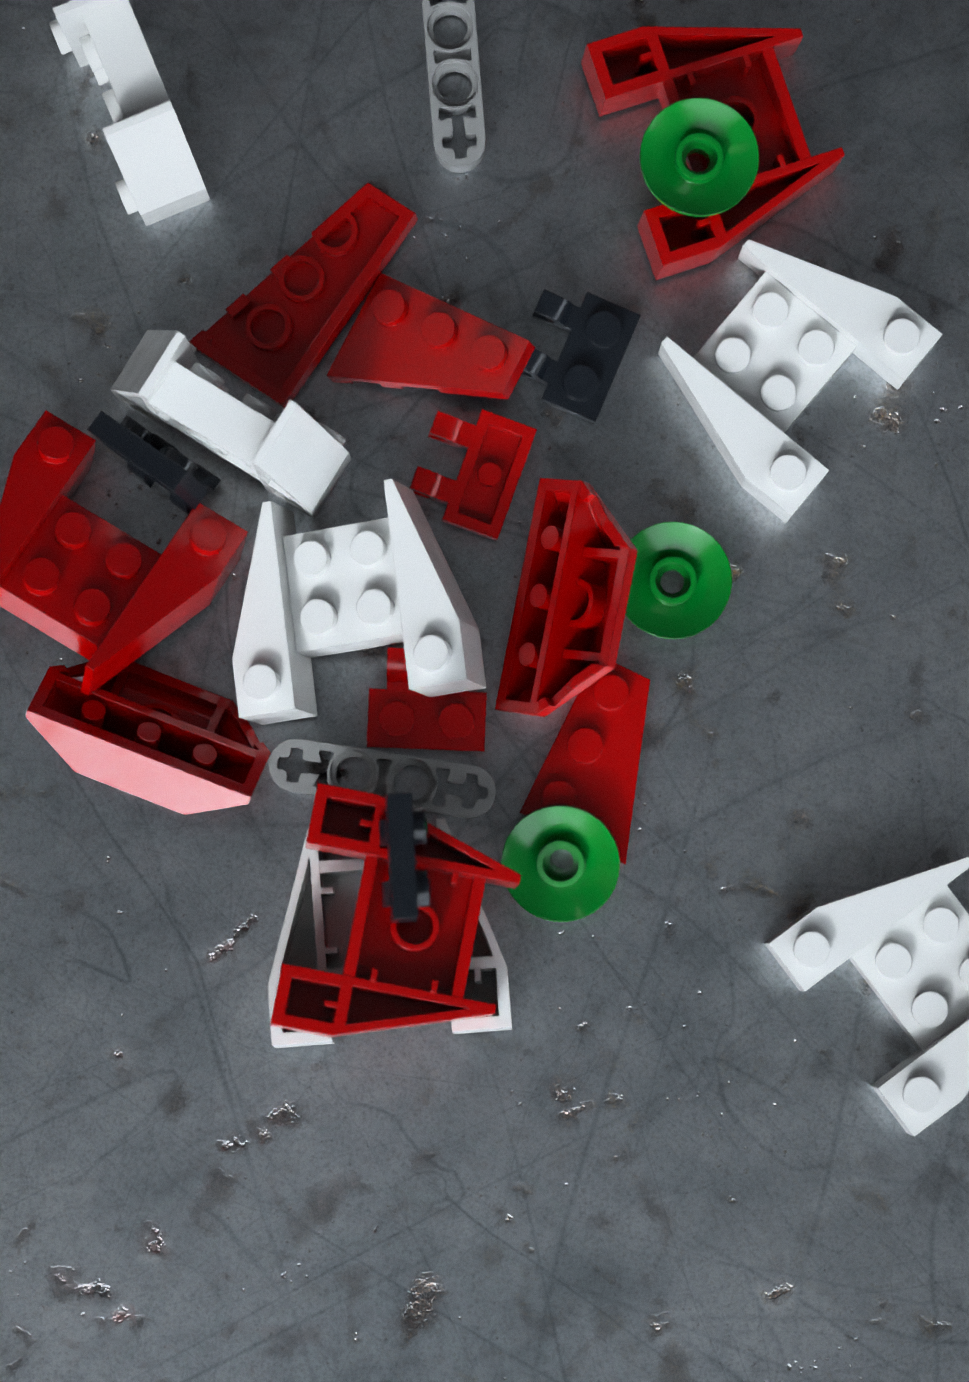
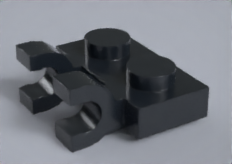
M544 289L532 317L569 332V335L557 361L534 349L521 376L546 385L540 402L594 425L641 315L589 292L586 293L581 306L577 307L567 299Z
M101 410L87 429L105 446L127 462V469L133 476L150 488L154 482L164 487L170 493L169 498L171 502L186 514H189L192 509L195 510L209 491L204 486L214 490L221 481L200 464L192 462L173 445L159 435L151 433L128 415H126L121 423H118Z
M412 792L386 794V818L378 821L379 847L387 846L389 881L381 883L382 907H390L391 923L416 922L418 920V907H429V905H432L431 880L428 879L427 869L416 870L415 845L429 844L428 819L425 818L424 807L413 808Z

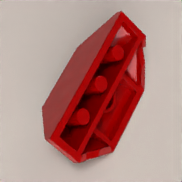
M540 478L495 710L546 717L615 668L638 550L588 482Z
M88 662L68 668L65 665L49 666L27 709L26 718L74 772L183 815L249 804L268 763L271 752L263 742L259 741L250 723L245 719L239 718L238 707L233 700L132 662L90 695H86L81 692L85 666Z

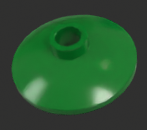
M690 98L669 105L653 118L642 138L639 162L641 173L648 189L660 203L683 215L707 217L729 210L745 197L757 175L759 149L751 127L736 110L716 100ZM693 153L702 155L707 161V168L701 172L692 171L686 164V157Z
M670 521L651 525L630 539L638 550L625 614L632 624L643 632L658 638L683 639L701 633L719 618L729 601L732 588V573L727 555L714 537L695 525ZM675 572L681 576L683 587L679 592L668 593L662 588L661 577L665 573Z
M549 805L527 814L511 830L502 852V865L521 875L520 884L515 889L507 888L511 896L530 914L553 922L575 921L596 912L610 898L617 884L620 872L619 850L611 831L594 814L571 805ZM563 849L570 852L573 857V864L568 868L555 866L551 855L556 850Z

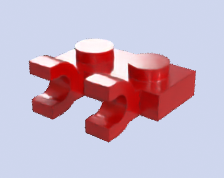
M484 409L481 410L476 425L437 411L427 438L466 450L456 480L417 466L409 489L413 490L416 496L446 504L442 522L497 541L537 429Z
M388 647L387 689L369 688L367 747L485 752L487 693L464 691L428 697L410 690L404 648Z

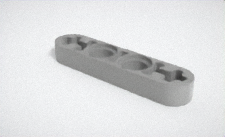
M422 0L434 152L436 159L445 169L456 173L468 172L481 163L485 156L486 148L474 0H466V3L444 1L431 6L430 0ZM454 15L461 18L467 26V34L464 39L453 45L440 42L435 37L433 29L441 17ZM459 72L468 77L472 84V90L467 98L459 102H450L441 96L438 84L441 78L448 73ZM475 111V118L463 116L466 140H476L477 145L467 148V157L455 158L453 149L443 147V143L451 142L453 139L452 117L441 121L439 114L459 116Z
M288 739L279 743L271 752L268 761L269 773L273 781L280 788L292 793L315 796L316 784L320 778L318 774L301 773L298 782L292 783L288 781V772L279 769L281 758H290L293 749L303 750L302 756L305 761L322 764L321 752L333 753L327 768L328 785L341 787L337 780L339 765L348 758L357 757L363 759L370 768L371 777L369 783L359 791L378 794L384 798L386 794L397 793L395 778L401 769L408 766L421 768L429 778V787L423 797L412 800L413 808L424 807L426 813L466 819L478 818L491 809L496 799V784L492 776L484 768L471 764L304 739ZM436 770H449L450 774L446 779V783L461 785L465 783L467 775L477 776L478 786L487 789L486 800L477 799L473 809H466L462 807V797L444 793L445 806L433 805L432 801L438 790Z

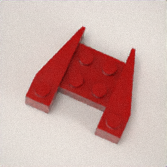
M642 26L586 45L581 65L599 117L657 98L662 110L681 100L707 98L722 102L736 110L747 121L756 137L759 149L757 175L748 193L734 207L723 213L707 217L683 215L667 208L663 204L643 211L637 228L655 280L711 263L832 174L845 156L842 147L811 157L778 60L794 55L803 38L801 28ZM693 153L686 157V164L692 171L701 172L707 168V161L702 155Z
M45 410L13 456L0 503V607L88 659L81 692L90 695L211 604L239 562L248 531L199 503L196 509H192L163 553H158L71 500V497L91 470L96 440Z
M318 783L305 848L365 860L342 975L282 963L270 1026L330 1038L494 1015L496 1004L464 998L485 883L515 889L520 884L521 875L428 823L429 844L415 845L416 870L427 869L428 879L431 880L432 905H429V907H418V920L416 922L391 923L390 907H382L381 883L389 881L387 846L379 847L378 821L386 818L385 798L374 793Z

